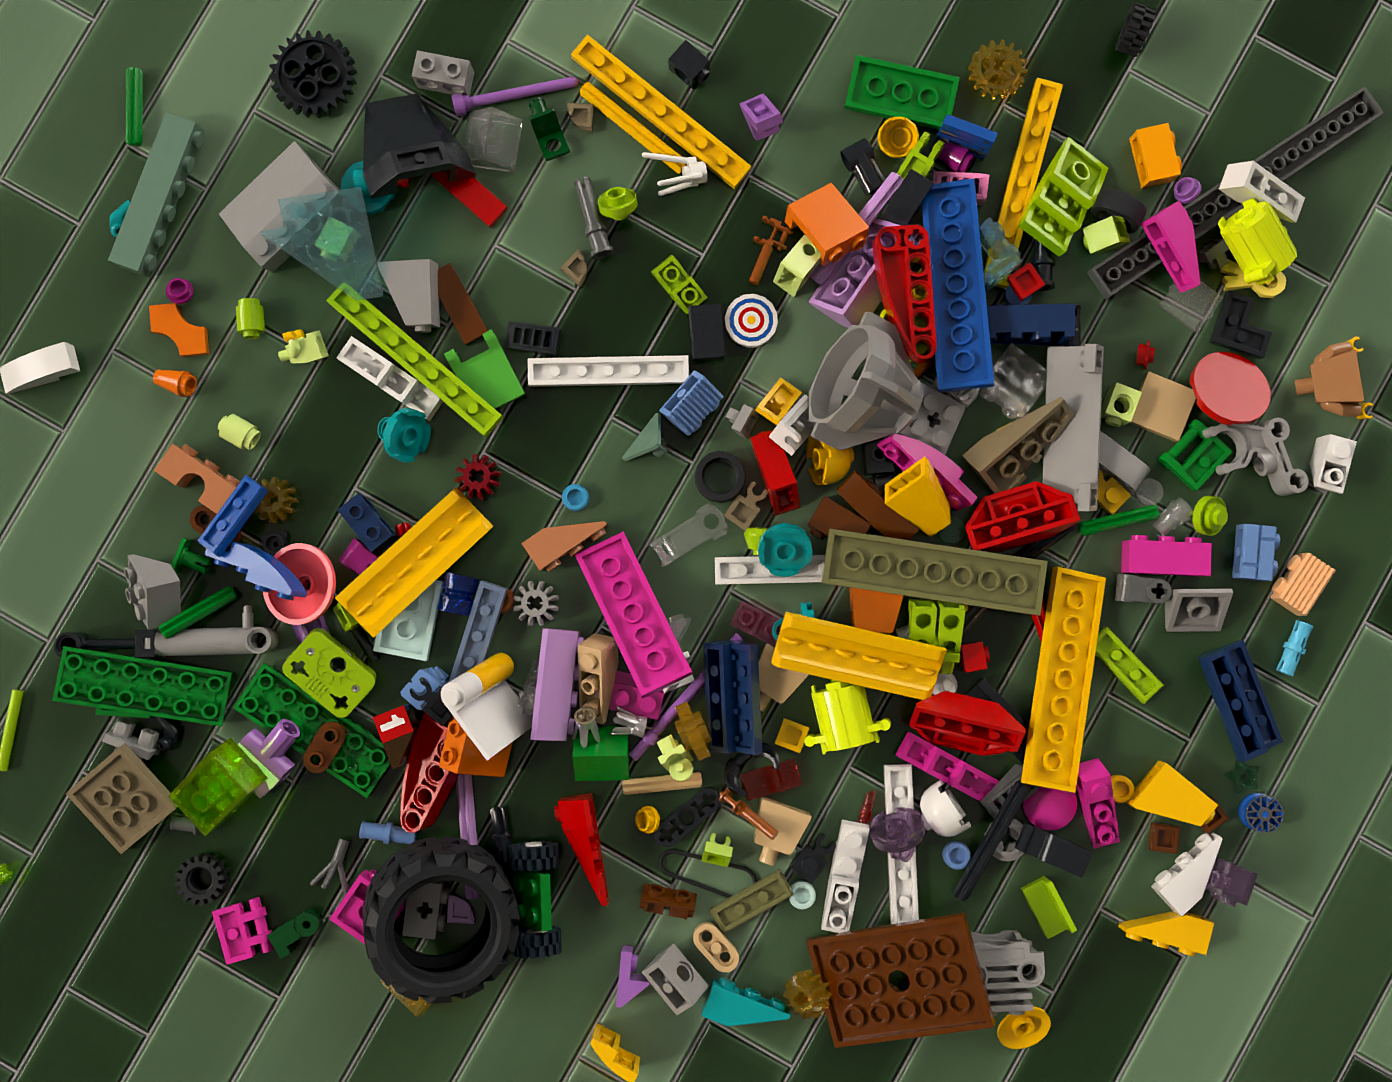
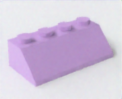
M875 218L869 226L865 245L858 251L847 253L824 284L819 285L808 302L844 327L849 328L851 325H859L864 313H873L882 301L874 265L873 241L879 230L883 227L901 225ZM911 236L909 241H913V245H917L918 243ZM880 238L881 244L883 246H893V242L890 238Z
M543 628L530 740L566 741L569 739V734L573 735L575 719L571 718L572 707L577 708L578 691H574L575 680L579 681L577 664L578 644L584 641V638L580 637V631Z

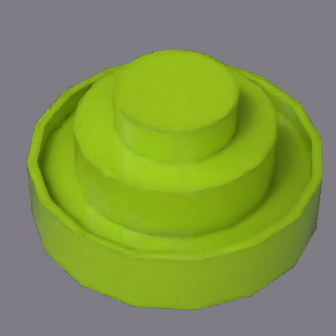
M614 187L607 190L598 199L600 213L615 220L627 218L638 206L636 193L631 189Z
M1209 495L1202 497L1197 502L1193 511L1192 521L1198 533L1212 536L1221 531L1228 519L1224 501L1219 497Z

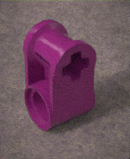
M354 538L338 560L347 568L360 575L380 556L370 552L363 542Z

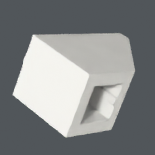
M1332 434L1316 438L1310 460L1314 487L1343 494L1357 441Z

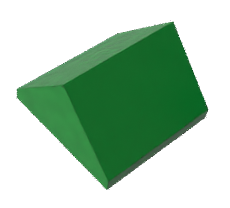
M598 726L600 742H596L591 730H588V741L585 748L581 746L578 728L573 742L575 781L630 779L629 734H611L615 727L626 726Z

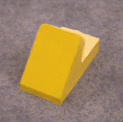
M780 377L757 406L756 412L777 426L799 399L802 392Z

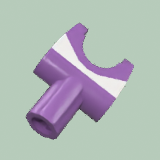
M281 719L267 737L257 728H254L235 747L225 766L230 771L235 770L241 764L253 767L259 777L255 794L261 799L279 785L295 768L296 765L284 753L299 737V727L290 720Z

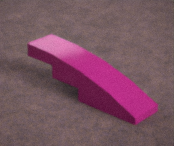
M909 731L895 754L899 758L978 801H981L999 782L997 779ZM997 799L993 802L996 806L998 804Z

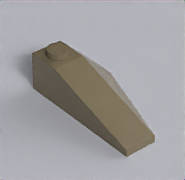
M1060 397L983 437L962 456L994 494L1018 487L1026 479L1027 476L1024 473L1033 462L1038 463L1042 458L1040 452L1046 444L1055 441L1074 414L1065 400Z

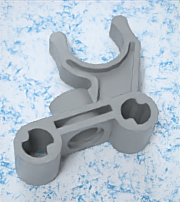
M1273 418L1256 426L1249 424H1231L1229 426L1221 423L1203 430L1202 433L1205 438L1223 433L1231 437L1236 444L1235 458L1229 464L1217 466L1216 472L1218 475H1224L1232 470L1245 468L1252 458L1255 471L1260 476L1268 475L1272 489L1277 495L1288 496L1300 493L1308 487V476L1303 470L1292 468L1283 441L1289 436L1290 428L1284 419Z

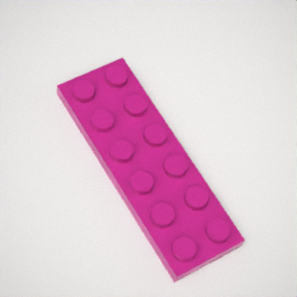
M624 532L575 554L642 698L693 675Z

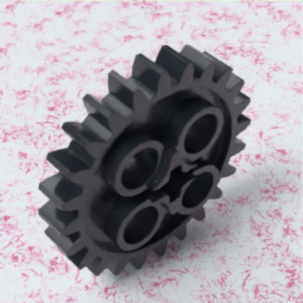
M307 30L305 38L296 33L297 41L295 42L286 38L289 46L286 48L279 45L278 47L282 54H273L272 56L277 61V64L269 65L271 70L275 72L269 75V78L274 83L271 88L275 93H278L276 95L278 100L284 102L283 105L288 110L293 108L296 115H299L303 110L306 118H309L311 113L314 112L315 116L319 119L321 111H325L328 116H331L330 108L332 107L340 111L338 103L340 101L345 104L348 103L345 94H354L349 85H357V81L352 77L357 74V70L352 66L355 64L352 56H349L348 48L343 47L339 39L334 41L329 33L324 38L321 31H317L315 37H313L310 31ZM322 53L319 59L312 60L314 54ZM300 68L296 75H290L293 69ZM313 72L316 73L314 77L311 76ZM337 74L334 80L327 81L329 75ZM315 89L313 95L309 97L305 96L308 90Z

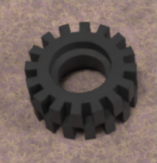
M1137 2L1132 5L1120 30L1118 41L1115 45L1116 51L1133 57L1138 56L1152 28L1156 9Z
M209 852L200 853L185 860L186 862L179 866L180 870L175 875L179 879L175 881V886H180V890L177 893L178 895L182 893L185 895L183 897L185 902L191 900V905L200 903V906L221 897L224 894L223 892L228 889L229 885H227V882L231 880V876H227V873L230 872L229 867H224L226 863L224 859L218 860L219 855L214 854L211 856ZM198 869H206L211 873L212 884L209 888L201 889L195 885L193 877Z

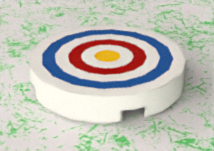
M746 294L736 298L728 307L725 315V328L729 337L735 343L747 348L760 347L767 343L775 334L778 324L777 312L773 304L765 297L757 294Z

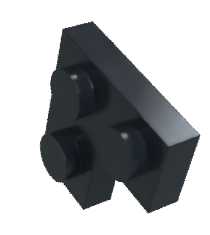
M1227 291L1224 295L1209 343L1262 359L1265 357L1272 332L1247 324L1254 302L1253 298Z

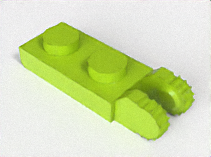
M924 132L914 149L910 150L897 174L904 180L910 169H913L927 178L935 165L934 161L939 156L945 143L939 140L927 158L920 154L930 140V134Z

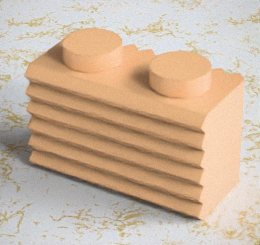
M1299 553L1294 555L1287 563L1288 571L1285 573V576L1280 577L1272 587L1274 592L1270 598L1297 616H1307L1336 570L1326 565L1320 559H1317L1311 553Z

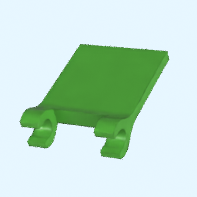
M491 329L482 334L490 349L463 363L454 349L444 353L455 376L496 410L525 395V392L495 333Z

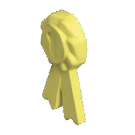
M1229 259V263L1220 270L1221 273L1231 275L1224 276L1222 282L1225 284L1224 291L1251 287L1259 297L1273 299L1285 289L1286 277L1282 272L1274 275L1273 281L1257 285L1256 282L1247 284L1239 264Z

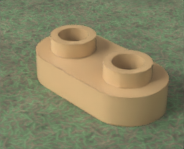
M711 922L699 924L693 933L695 946L718 971L730 972L734 970L739 962V954L736 947L715 924ZM706 931L712 934L709 940L702 938V934ZM728 952L730 958L722 960L720 958L721 953Z

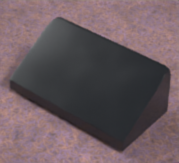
M721 305L689 306L692 359L717 360L725 356Z

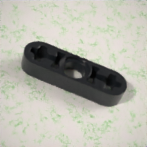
M705 787L698 791L659 823L657 831L654 832L656 843L665 848L676 844L719 808L721 803L719 801V792L712 787ZM706 793L708 796L714 794V805L706 804L702 807L701 811L704 814L700 816L698 809L691 803L696 801L698 806L704 801L703 794ZM686 809L692 810L696 817L695 821L689 825L683 824L679 818L680 813ZM675 818L677 825L683 831L679 833L677 828L671 833L672 840L669 841L667 838L662 840L660 838L662 835L661 829L669 830L673 827L674 823L671 820Z

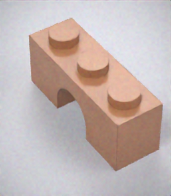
M172 444L154 471L174 485L186 488L194 477L201 476L205 483V490L198 501L217 514L241 481L230 474L225 477L219 473L220 467L210 460L206 459L204 462L196 457L198 452L190 446L184 444L181 447Z

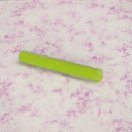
M12 689L0 746V771L8 770L24 693L23 690Z

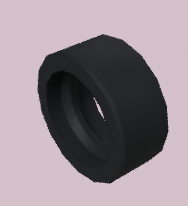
M1116 189L1101 190L1095 204L1091 208V214L1098 222L1110 216L1123 217L1128 233L1138 230L1147 211L1145 205L1139 199Z
M711 452L703 457L696 467V487L701 495L711 502L724 503L731 501L738 496L744 487L746 477L744 466L738 457L730 452ZM718 461L731 465L736 474L733 487L723 493L714 492L709 489L704 480L705 471L708 466Z

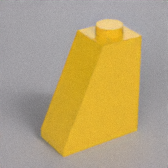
M925 456L885 484V504L930 537L945 529L951 523L950 504L929 459Z
M1162 761L1156 762L1135 788L1132 798L1125 802L1133 808L1197 826L1209 823L1215 815L1214 810L1218 806V804L1175 769Z

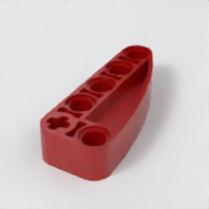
M921 225L883 227L879 230L873 241L874 265L883 305L890 323L896 326L910 360L918 364L925 363L935 354L937 347L929 235L927 230ZM911 236H915V240H919L917 245H913V241H909ZM880 238H890L893 242V246H883L881 244ZM917 262L920 264L922 272H913L910 269V263ZM919 289L922 291L924 300L914 299L912 290ZM915 316L924 318L926 322L925 328H919L914 324ZM917 343H922L927 347V355L918 354L916 351Z
M424 713L412 743L403 780L400 820L403 829L409 833L430 828L435 823L459 774L443 769L444 775L442 776L439 767L450 719L441 726L427 713ZM429 791L431 792L432 799L428 796Z

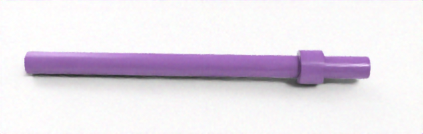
M735 633V635L730 640L744 639L737 633ZM704 669L652 727L653 729H647L644 732L643 738L629 753L635 761L650 746L653 747L660 738L658 736L705 685Z

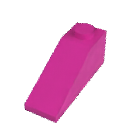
M1177 201L1140 224L1178 290L1182 293L1197 287L1201 283L1193 223L1181 202Z

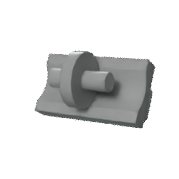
M125 718L118 720L113 731L106 733L103 738V742L115 746V750L126 743L141 761L142 758L149 760L152 755L157 756L160 753V750L157 748L159 732L145 728L141 731L139 738L133 736L132 733L136 724Z

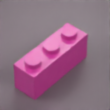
M1131 535V540L1122 541L1121 573L1211 576L1212 543H1202V538L1187 537L1185 542H1175V537L1159 536L1158 541H1148V536Z

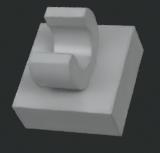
M745 404L740 412L730 407L725 416L733 423L731 428L739 436L747 440L760 418L753 408Z

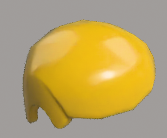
M892 117L887 119L879 128L877 140L880 149L886 155L892 158L906 157L910 150L914 149L919 139V133L916 125L908 118Z

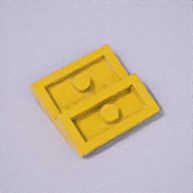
M596 1023L590 1043L594 1051L615 1074L627 1082H635L639 1072L640 1057L619 1047L620 1034Z

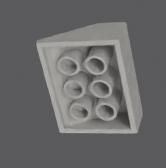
M294 141L229 203L219 215L253 259L262 268L274 272L327 222L329 216L332 217L349 199Z

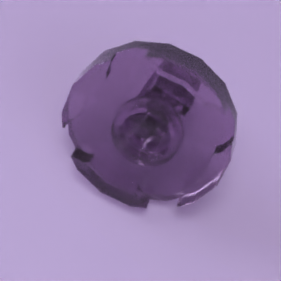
M897 807L896 812L889 814L883 811L873 818L869 825L871 841L875 847L883 852H889L891 858L902 862H908L911 859L914 848L925 836V824L921 815L911 808Z

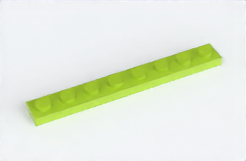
M345 281L326 300L335 310L485 438L503 419V416Z

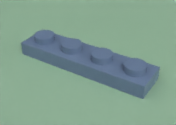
M484 580L480 581L449 682L486 660L508 588Z

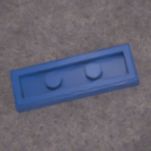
M245 475L197 541L211 553L221 557L268 490L251 477Z

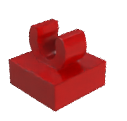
M1028 263L1006 278V281L1020 301H1023L1045 286V283L1031 263Z

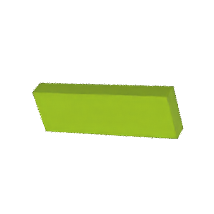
M1104 626L1098 632L1095 655L1141 703L1145 704L1164 685L1107 626Z

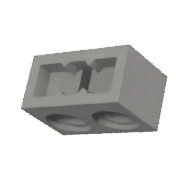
M417 50L412 78L418 88L452 95L462 93L463 95H468V97L470 96L474 70L469 60Z

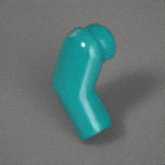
M129 199L110 215V232L116 238L131 202Z

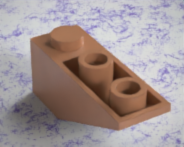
M602 521L543 528L521 544L540 571L547 569L550 572L562 564L561 558L567 554L572 557L583 550V543L589 539L594 542L606 534L604 529L608 527V524Z

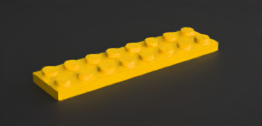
M1053 567L1021 783L1076 793L1106 582L1105 577L1062 567Z

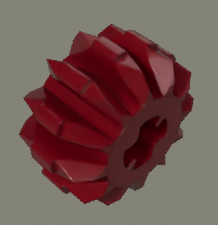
M473 454V463L464 458L462 461L467 467L465 469L457 467L456 471L463 474V476L455 478V482L464 483L459 491L464 493L469 490L468 498L473 499L477 493L478 498L484 500V491L493 496L494 491L490 487L492 485L500 487L501 485L494 480V478L502 476L500 471H493L498 464L495 461L488 464L489 457L486 455L480 461L478 455ZM477 471L481 474L484 473V476H481L484 478L481 483L473 482V479L476 478L473 475Z

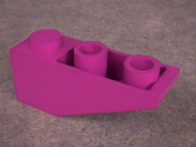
M1099 758L1081 762L1076 790L1092 847L1095 849L1118 843L1120 838L1111 775Z

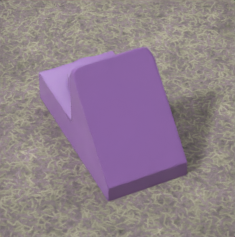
M764 93L740 103V108L756 141L779 131L778 125L783 123L781 113Z
M622 946L616 1007H623L651 984L644 975L631 974V972H636L638 955H633L634 946Z

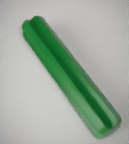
M129 67L126 70V143L132 147H140L143 142V72L139 68Z
M1151 505L1079 523L1082 536H1087L1158 519L1160 517L1157 505Z
M226 586L159 626V630L168 639L237 598L236 593L231 586Z

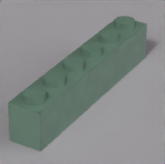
M165 112L108 258V261L116 266L148 277L150 271L154 270L157 263V253L166 240L167 227L169 222H172L175 217L176 204L185 192L186 178L188 173H191L194 168L195 155L204 143L205 131L196 122Z

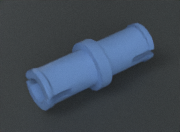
M362 821L359 832L360 839L380 840L384 844H390V842L411 844L416 841L417 832L409 833L401 826H394L392 822L379 824Z

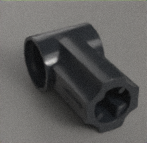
M863 138L841 150L840 156L847 170L853 172L863 192L868 196L876 193L885 181V178L874 161L875 155L871 145Z

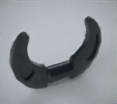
M762 742L761 754L740 753L734 760L732 758L729 759L724 769V780L728 789L734 794L741 797L748 795L746 791L741 789L738 782L741 771L739 767L749 761L752 756L754 758H768L772 761L776 770L780 769V757L776 750L768 743Z

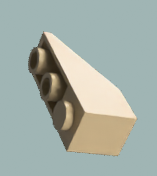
M594 633L578 644L580 709L591 708L596 713V723L604 724L607 719L618 668V645L614 637Z

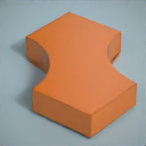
M178 304L149 306L151 332L169 336L176 343L180 356L209 355L207 328L189 324L182 316Z

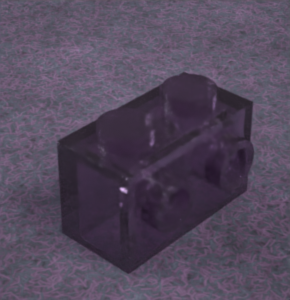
M1216 857L1206 889L1210 890L1209 896L1219 899V901L1236 907L1238 902L1247 906L1258 874L1238 864Z

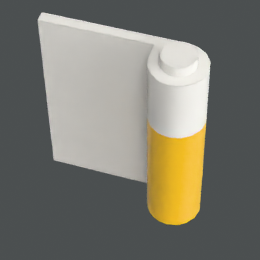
M505 653L494 654L445 684L441 690L443 703L486 760H489L532 728L533 716L505 681L514 671V663L511 657Z

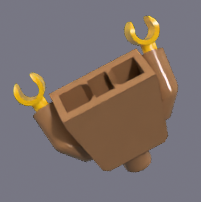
M1354 337L1345 342L1329 345L1314 358L1313 364L1310 365L1311 377L1294 380L1297 396L1314 393L1315 404H1320L1325 411L1344 417H1356L1360 420L1372 418L1373 415L1368 416L1365 413V408L1372 407L1373 404L1363 403L1364 395L1357 353L1364 349H1356L1353 344L1360 338Z

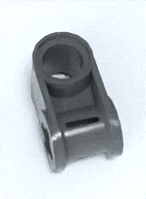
M1117 574L1115 601L1164 603L1171 597V586L1165 580L1145 578L1138 575ZM1151 589H1160V594L1151 593Z

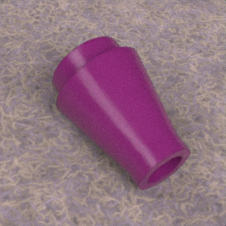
M945 143L938 158L955 172L966 173L974 160L975 154L971 153L969 148Z

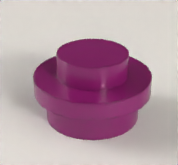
M174 278L169 281L166 287V296L172 303L184 304L192 299L194 289L189 281L182 278Z

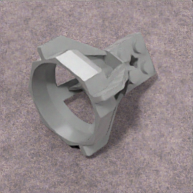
M865 312L860 324L851 325L826 352L809 390V422L815 424L811 436L837 450H843L885 436L898 434L919 440L945 455L966 408L965 405L939 393L916 378L896 326L872 312ZM867 357L859 380L852 379L859 365ZM843 396H847L848 398L842 404ZM928 415L931 416V421L927 420Z

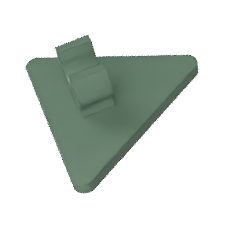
M659 413L652 417L623 455L622 459L624 461L650 451L658 458L667 452L664 448L667 442L661 437V415Z

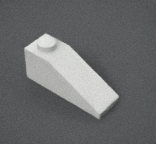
M1255 161L1228 164L1219 190L1239 203L1254 197L1257 203L1267 201L1271 203L1278 218L1291 223L1297 222L1305 197Z

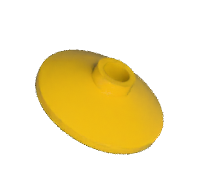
M1033 1007L1031 1011H1025L1023 1015L1008 1014L1000 1022L997 1036L1005 1047L1011 1049L1027 1048L1038 1043L1047 1035L1051 1026V1020L1046 1011L1038 1007Z

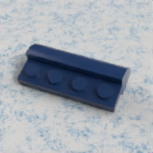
M744 640L703 643L708 751L726 754L732 752L752 755L761 754L762 732L758 644L746 643Z
M1237 640L1216 650H1209L1197 657L1237 760L1246 762L1268 752V748L1282 743V737L1244 640Z

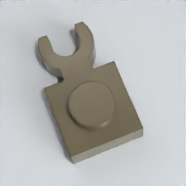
M754 481L747 488L746 498L738 494L723 516L744 531H746L761 510L755 505L756 502L762 501L768 492L765 489L761 495H754L752 492L753 487L756 485Z

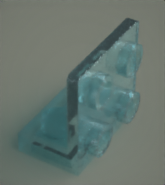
M990 217L979 228L981 245L993 261L987 266V270L984 271L985 292L1010 276L1022 262L1018 249L1013 244H1009L1004 237L1005 234L1001 225L998 222H993Z

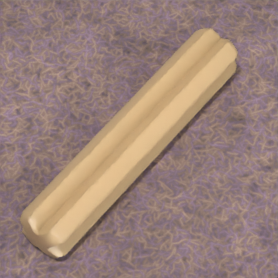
M695 772L691 778L684 782L676 781L671 775L623 780L622 787L623 793L629 795L702 787L703 783L701 773Z

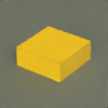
M783 718L774 743L800 753L809 727Z

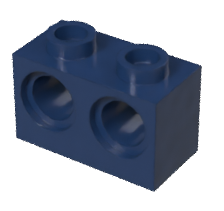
M356 494L337 510L372 553H380L398 538L396 532L367 496L363 494Z

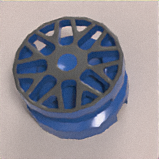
M1255 792L1242 798L1238 807L1239 819L1243 825L1259 833L1267 834L1274 832L1281 826L1284 819V811L1280 802L1272 796Z

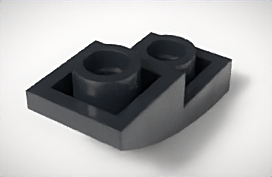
M910 169L880 219L901 226L909 225L918 212L919 206L932 189L934 182Z

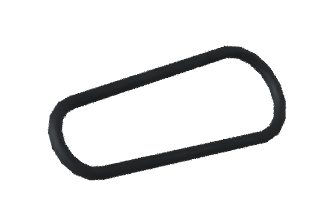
M669 849L664 851L659 857L658 865L664 874L727 898L732 896L665 870L662 864L663 858L670 853L702 860V856ZM729 863L728 867L748 872L752 877L753 884L757 882L755 874L749 868Z

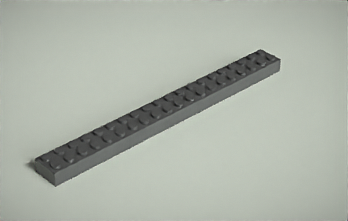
M1364 86L1253 161L1283 182L1377 119L1384 112ZM1221 182L1184 207L1193 223L1195 240L1217 226L1221 217H1224L1226 220L1244 208L1242 203L1235 201L1219 190ZM1144 233L1093 267L1087 274L1104 299L1107 300L1162 263V260L1147 234Z

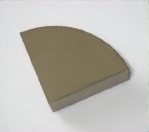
M567 103L568 113L574 125L582 131L593 133L594 104Z
M578 249L560 269L581 288L587 277V263L584 255Z

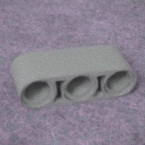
M1100 431L1099 469L1107 477H1113L1124 489L1135 492L1150 472V468Z

